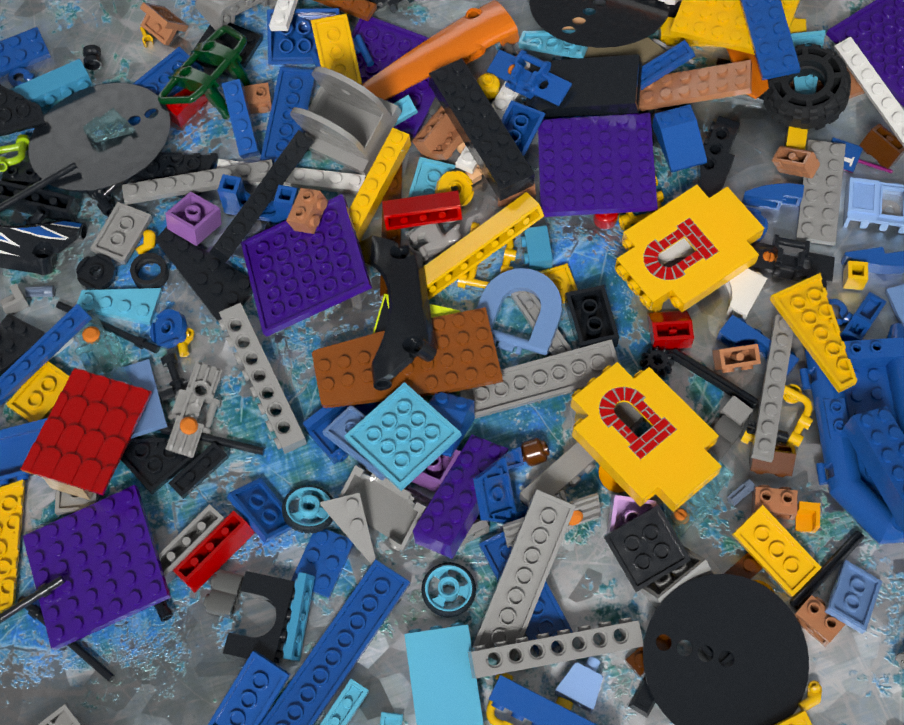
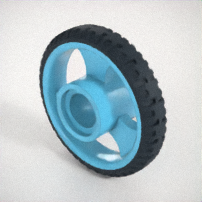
M313 485L299 486L295 490L290 491L282 504V515L287 525L295 531L304 532L305 534H313L326 529L333 522V519L323 508L319 507L320 502L313 495L319 496L326 501L333 499L330 493L323 488ZM299 497L298 512L290 513L289 506L291 502ZM318 517H320V518L322 519L321 522L316 523V524H302V523H301V521L304 522V523H313V522H315V521L318 519Z
M452 562L438 564L427 572L422 581V598L426 606L433 613L443 617L458 616L467 611L474 602L476 596L475 580L469 570L460 564ZM449 570L460 573L466 579L467 584L459 586L455 578L448 576ZM433 577H436L440 580L438 583L439 595L431 599L429 584ZM450 585L455 590L447 594L443 591L445 586ZM458 596L466 599L463 604L456 608L444 609L445 602H453Z

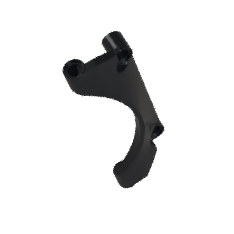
M372 235L360 241L359 245L365 265L374 267L382 275L389 296V314L385 333L371 365L373 386L376 390L383 391L392 386L391 379L412 363L414 358L419 357L429 362L436 356L437 349L422 254L409 245H403L399 248L398 243Z

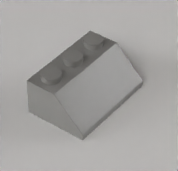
M683 546L691 560L640 591L657 609L661 602L682 584L698 577L712 575L713 572L707 560Z

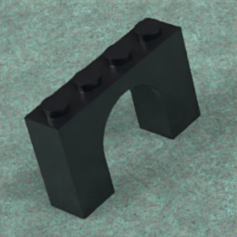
M249 571L245 572L240 592L244 597L266 601L273 605L276 609V621L272 629L260 637H247L228 632L223 650V655L226 658L246 662L251 653L256 650L275 664L281 662L283 651L280 649L282 642L287 640L288 632L286 627L291 618V602L295 596V581Z

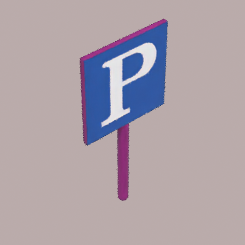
M834 137L832 138L831 142L846 144L844 171L853 173L857 163L893 173L891 169L860 160L862 147Z

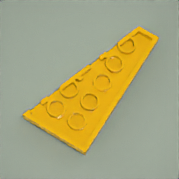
M821 273L771 295L769 300L839 393L854 386L857 383V378L852 363L847 357L846 346L841 339V331L832 305L829 304L826 288L823 287Z
M24 480L0 487V613L15 605L25 493Z

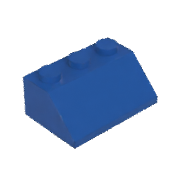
M511 100L501 121L525 157L546 113Z

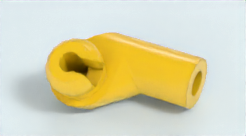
M813 680L809 682L807 698L798 703L801 710L808 711L821 702L822 687L818 681Z

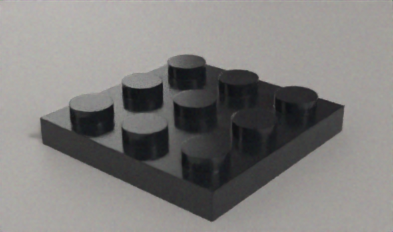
M229 22L228 26H231L247 38V43L239 54L242 58L240 64L245 68L262 42V35ZM209 25L197 44L207 40L216 30ZM225 33L215 42L234 49L239 41ZM196 60V62L199 63L201 66L215 71L218 67L217 65L213 66L209 63ZM228 69L222 73V75L234 79Z
M659 504L603 536L635 592L691 560Z

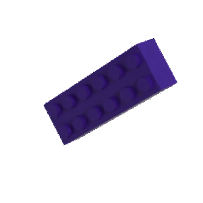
M475 435L470 436L414 527L415 544L453 559L479 515L473 478L507 453L508 448Z

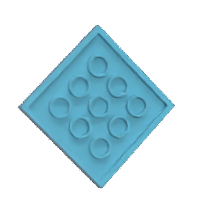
M404 382L344 437L393 485L402 491L462 435L456 427Z

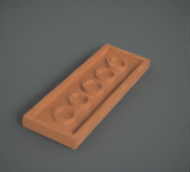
M751 60L667 74L641 90L640 111L752 93Z

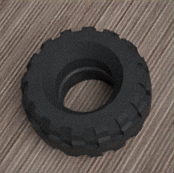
M801 44L795 47L801 68L800 72L768 79L769 88L763 93L764 105L766 110L771 113V117L779 124L783 123L786 128L790 126L807 129L808 131L812 128L819 130L824 128L827 123L831 124L836 121L841 112H844L851 91L850 72L847 71L846 63L840 56L836 57L834 51L829 48L824 50L820 45L812 44V46ZM809 74L813 75V77H818V80L824 85L819 92L809 95L797 93L789 86L794 77L808 76Z

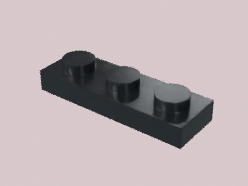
M213 442L168 484L184 499L229 457Z

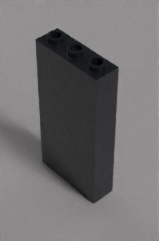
M640 55L549 61L551 62L549 73L572 83L560 106H556L536 96L531 99L527 98L524 101L525 106L546 113L544 119L639 113L643 66ZM530 63L528 71L533 73L540 70V67ZM543 81L540 84V89L547 88L548 81Z

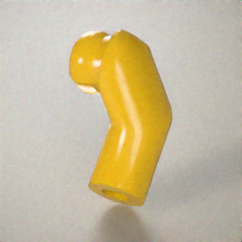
M147 229L143 232V244L135 249L139 255L147 253L155 247L156 235L154 231Z
M191 328L186 330L187 337L185 341L179 342L177 345L180 357H187L190 354L188 345L193 340L195 334Z

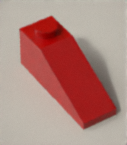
M184 89L173 97L190 96L195 91ZM203 94L193 103L167 104L166 107L170 114V120L182 128L208 99Z

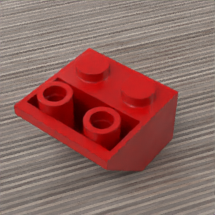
M687 310L684 312L670 311L647 314L652 350L656 346H658L659 350L664 348L681 349L692 347L694 332L692 319Z

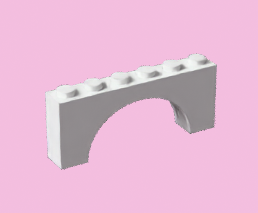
M683 238L659 254L658 261L664 267H672L694 253L695 250ZM746 269L724 284L729 295V308L726 315L731 317L733 314L745 321L768 278L764 277L760 272Z

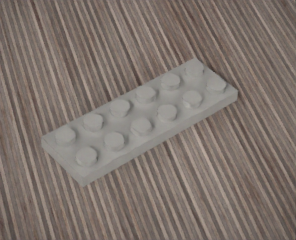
M816 140L807 141L806 150L814 152L820 162V166L812 179L803 176L802 185H804V191L799 208L796 240L803 242L808 240L810 243L835 246L846 144Z

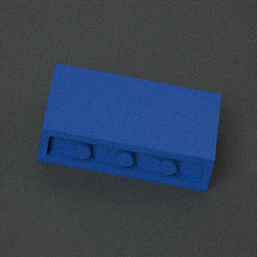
M382 402L352 406L367 416ZM349 406L322 407L302 423L307 434L334 465L337 462L344 461L349 454L324 436L323 430Z
M48 418L0 430V486L10 484L9 480L17 479V481L30 479L29 475L32 474L22 471L21 467Z

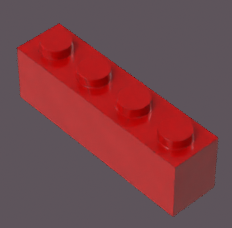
M458 190L382 201L386 231L462 220Z
M233 510L173 572L195 593L255 532Z

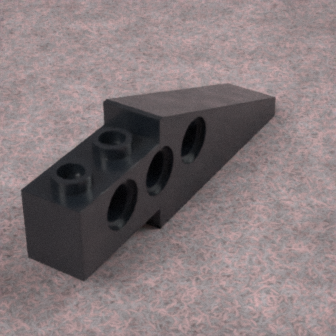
M722 116L718 117L717 122H712L709 130L712 134L710 137H706L703 144L707 163L697 166L698 186L709 198L723 189L735 155L729 152L738 133L740 123Z

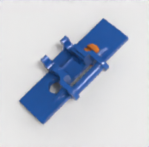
M499 49L487 70V73L494 74L506 81V88L529 99L534 96L540 97L556 106H560L572 86L571 82L549 73L551 62H544L527 54L525 50H521L517 57ZM525 61L540 67V70L532 73L524 69L526 66ZM543 81H548L547 88L540 89V84Z

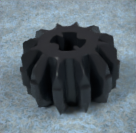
M658 346L655 347L654 351L648 348L647 353L642 354V360H640L639 365L643 367L642 371L650 367L658 376L665 379L667 374H671V367L674 365V361L670 360L672 358L671 353L665 354L666 348L659 351Z

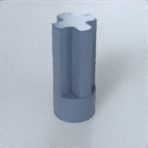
M54 285L25 287V296L54 297L55 287Z
M750 479L745 480L727 496V501L735 506L755 489V484Z

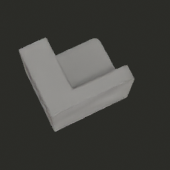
M17 283L10 286L13 294L0 301L6 314L14 315L30 307Z
M733 396L722 408L719 418L726 415L742 427L750 418L753 409Z

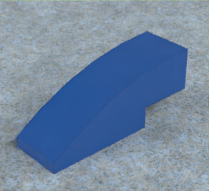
M779 183L757 187L745 191L742 203L748 206L778 211L781 204L799 207L803 198L804 185Z
M878 247L845 252L841 259V264L846 266L848 261L868 262V273H904V251L885 254L884 248Z
M869 292L840 335L842 341L862 340L887 301Z

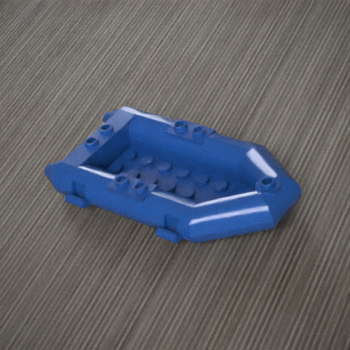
M895 323L890 326L887 338L844 341L847 357L852 363L857 378V383L844 391L837 392L806 348L807 368L799 370L802 388L804 390L811 389L824 461V463L816 464L819 485H828L829 494L878 545L904 543V534L845 434L843 427L853 415L887 406L904 434V326L901 323ZM808 374L811 375V380H812V383H811V384H810V380H809V375H808ZM825 469H827V471H828V477H829L828 480H827V478H826Z

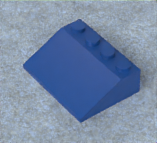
M274 9L267 10L268 65L314 64L310 53L317 51L311 20L341 15L340 9H295L288 31H271L269 24Z

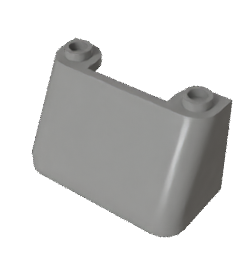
M196 0L195 6L207 22L217 30L221 26L228 25L229 22L234 23L236 15L260 3L264 7L268 5L270 9H274L277 0Z
M355 465L339 497L359 492L367 525L389 537L388 541L391 548L397 551L405 550L414 537V527L431 499L409 486L400 491L387 478L382 481L363 465Z

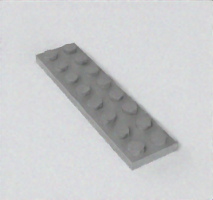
M611 339L502 369L503 382L461 390L459 392L461 397L474 400L475 419L572 393L578 389L582 390L590 379L599 377L608 365L613 366L616 362L619 363Z
M535 490L473 642L472 651L474 646L486 644L487 649L495 647L494 643L507 640V644L516 643V638L524 636L575 510V505L540 490ZM511 649L509 652V658L512 661L515 659L517 650ZM490 653L488 657L497 661L496 654Z

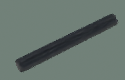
M674 348L671 352L672 360L728 395L737 397L752 409L757 405L758 399L679 349Z
M855 531L822 568L790 600L791 606L799 609L863 541L864 535L861 532Z

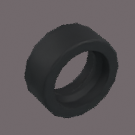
M147 252L140 254L131 263V277L140 289L161 288L168 280L169 271L166 262L156 253ZM154 263L160 266L161 272L154 279L142 280L138 275L140 269L147 264Z

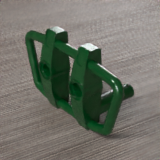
M225 25L218 28L207 40L197 44V47L191 51L192 54L181 67L175 69L168 76L169 82L158 95L159 103L163 105L189 104L195 102L204 94L223 119L230 118L225 99L217 89L219 84L216 80L228 69L234 79H240L244 86L254 85L240 64L242 58L239 54L245 47L247 38L231 26ZM224 33H228L239 42L234 49H231L215 41ZM196 60H200L213 66L217 65L218 67L211 75H208L191 66ZM175 85L189 91H195L190 96L167 97Z

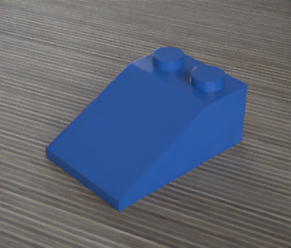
M691 105L654 114L652 127L671 173L707 163L698 122Z
M443 392L435 393L429 404L456 427L462 435L441 454L452 457L475 419L474 400Z

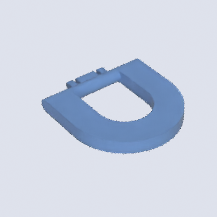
M518 268L499 274L486 286L476 308L486 307L495 346L499 342V349L511 353L517 347L515 354L521 355L522 349L547 356L562 317V301L556 285L546 275L532 269ZM514 292H530L541 303L540 314L530 340L493 329L503 301Z

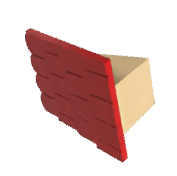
M74 368L36 441L33 443L21 470L42 477L51 489L91 500L93 493L104 495L146 408L152 391Z

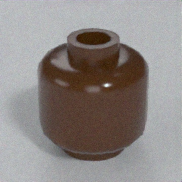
M535 437L521 444L523 462H526L527 465L533 467L547 461L550 451L545 440Z

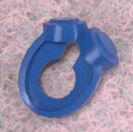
M16 68L8 75V80L13 87L25 83L14 80V76L18 73H22L26 81L35 78V74L30 73L24 68Z
M838 299L828 300L830 305L834 304L840 308L839 315L841 319L836 317L838 326L846 324L852 319L853 314L848 312L846 305Z

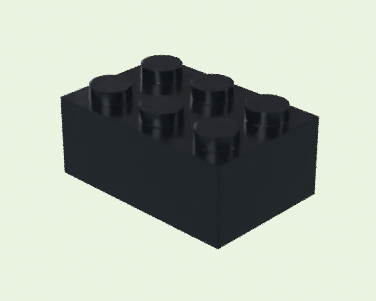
M604 285L565 293L564 304L577 349L611 339L614 348L617 347L619 334Z

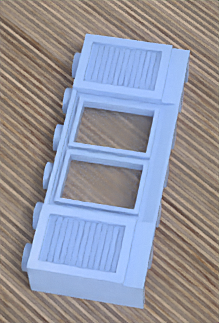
M850 177L845 187L843 227L847 228L850 220L860 221L859 227L862 229L867 228L869 223L879 224L880 231H886L889 225L898 226V233L904 234V185Z

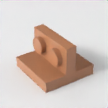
M143 2L140 7L146 13L140 26L164 45H170L177 30L186 32L189 27L165 6Z

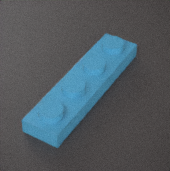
M299 573L298 578L295 580V596L291 602L292 612L287 624L288 634L287 640L283 645V659L300 661L315 576L307 573Z

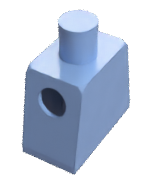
M588 657L584 666L576 662L556 688L555 695L573 702L574 705L592 714L603 680V676L596 672L601 662L594 657Z

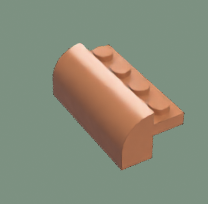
M441 106L412 142L424 157L441 162L450 158L455 149L463 143V140Z

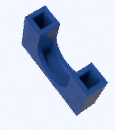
M222 175L217 191L224 213L237 215L251 195L245 190L241 177ZM278 185L274 201L268 204L257 220L278 224L286 221L298 195V189Z

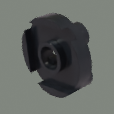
M102 254L83 258L76 268L77 279L86 290H105L114 282L117 274L112 260ZM99 269L100 274L97 276H93L92 272L98 271Z

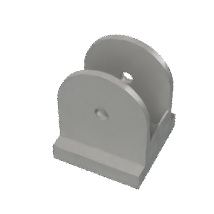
M315 67L312 76L320 85L318 92L308 110L294 107L290 116L306 132L305 135L314 141L308 149L309 151L367 176L402 111L397 105L376 97L372 92L354 80L333 70Z

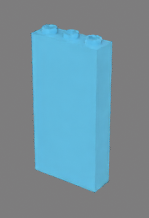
M462 622L453 623L451 627L447 628L433 626L427 631L412 629L408 631L409 633L404 634L416 724L484 725L477 678H472L468 652L472 651L468 624L464 625Z

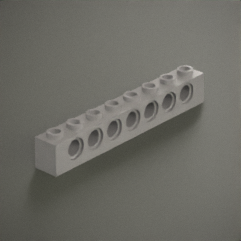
M239 303L220 311L221 319L218 322L222 331L227 330L229 336H226L230 348L234 346L236 352L233 354L237 363H242L244 369L241 370L246 381H251L252 386L249 388L253 397L259 398L258 408L261 414H266L268 418L265 422L269 431H274L276 435L274 442L278 450L282 448L284 454L306 445L307 443L242 304ZM235 326H241V329L238 331L232 330ZM244 342L249 343L247 347H240ZM257 359L255 364H248L249 360ZM258 376H265L264 380L256 381ZM266 393H273L271 398H264ZM274 410H281L279 415H272ZM287 426L290 428L286 433L280 432L282 427Z
M631 617L618 619L619 624L611 625V621L598 623L599 627L591 629L590 625L577 627V632L570 633V629L557 631L556 636L549 637V633L536 635L537 639L528 640V637L516 638V643L507 644V640L494 643L495 647L487 649L486 644L474 646L473 651L468 652L472 678H481L643 647L644 643L639 620L632 621ZM616 629L622 635L619 641H616L614 638V631ZM595 633H598L601 637L599 645L593 642ZM575 637L579 638L581 642L578 649H575L572 645V640ZM554 641H557L560 645V650L557 653H554L551 649ZM533 645L539 648L537 657H533L530 653V648ZM511 649H515L518 652L516 661H512L509 658ZM490 653H495L497 656L495 665H491L488 662Z

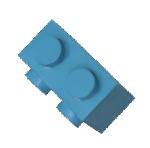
M547 226L526 229L524 236H521V246L525 247L526 253H523L524 264H528V268L532 270L552 268L553 258Z

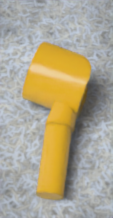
M140 27L144 47L147 48V41H151L154 45L152 36L148 35L143 27Z

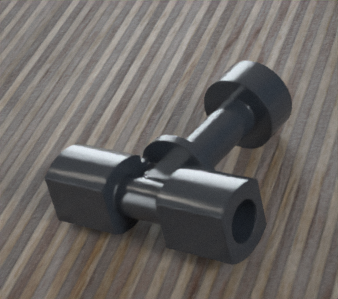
M131 179L112 187L86 192L90 198L98 202L97 207L101 212L109 217L114 209V205L110 202L112 199L110 194L121 184L130 182Z
M175 353L166 354L161 357L163 367H168L172 381L169 383L170 387L159 390L163 404L176 400V392L180 389L186 390L189 380L185 381L184 378L179 377L175 366L178 363ZM197 386L195 392L201 391V387Z

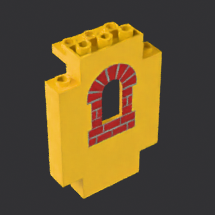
M695 185L623 232L622 245L627 252L616 258L615 271L625 282L627 281L630 290L636 296H639L641 303L648 310H652L653 313L660 312L663 302L669 298L675 308L684 312L756 263L759 254L750 244L761 238L764 227L728 186L709 198L698 185ZM683 238L695 250L694 253L672 267H664L658 261L659 254Z
M616 362L613 366L608 365L599 377L590 379L584 389H578L571 396L570 407L576 412L572 437L640 507L656 494L674 512L719 474L722 466L707 452L716 444L719 435L650 367L644 371L640 370L632 377ZM627 402L631 404L652 427L638 438L615 414L614 407L618 403Z

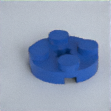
M166 309L156 316L158 319L155 323L152 322L150 328L152 341L166 349L175 347L179 342H184L187 337L185 316L173 309Z

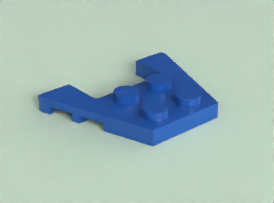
M521 447L512 448L473 478L481 521L506 524L525 517L528 508L516 511L509 476V469L524 465Z

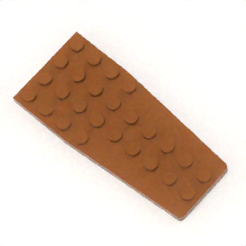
M486 307L433 317L432 325L437 349L436 356L429 362L419 357L414 358L412 363L391 379L392 386L387 390L380 391L374 388L371 369L372 361L379 349L385 331L314 350L312 358L322 407L333 408L382 402L404 382L421 397L503 382Z

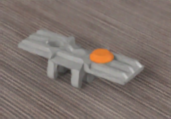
M199 361L195 362L186 390L180 389L176 392L173 410L168 415V419L173 420V418H176L166 450L193 458L201 433L211 434L210 427L216 409L221 404L220 400L214 398V394L222 369ZM197 386L205 387L206 394L198 395L195 392V388ZM206 403L209 404L204 423L201 424L197 422L202 404Z
M563 490L559 491V494L554 495V497L567 502ZM597 493L568 502L576 507L565 533L574 529L573 526L601 516ZM524 517L502 525L507 548L513 546Z

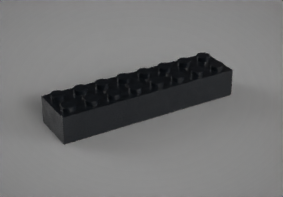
M461 58L430 72V88L499 201L534 186L535 174L464 60Z

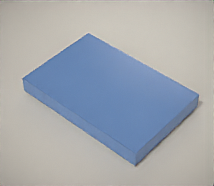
M843 561L824 612L863 634L867 629L882 581L849 561Z

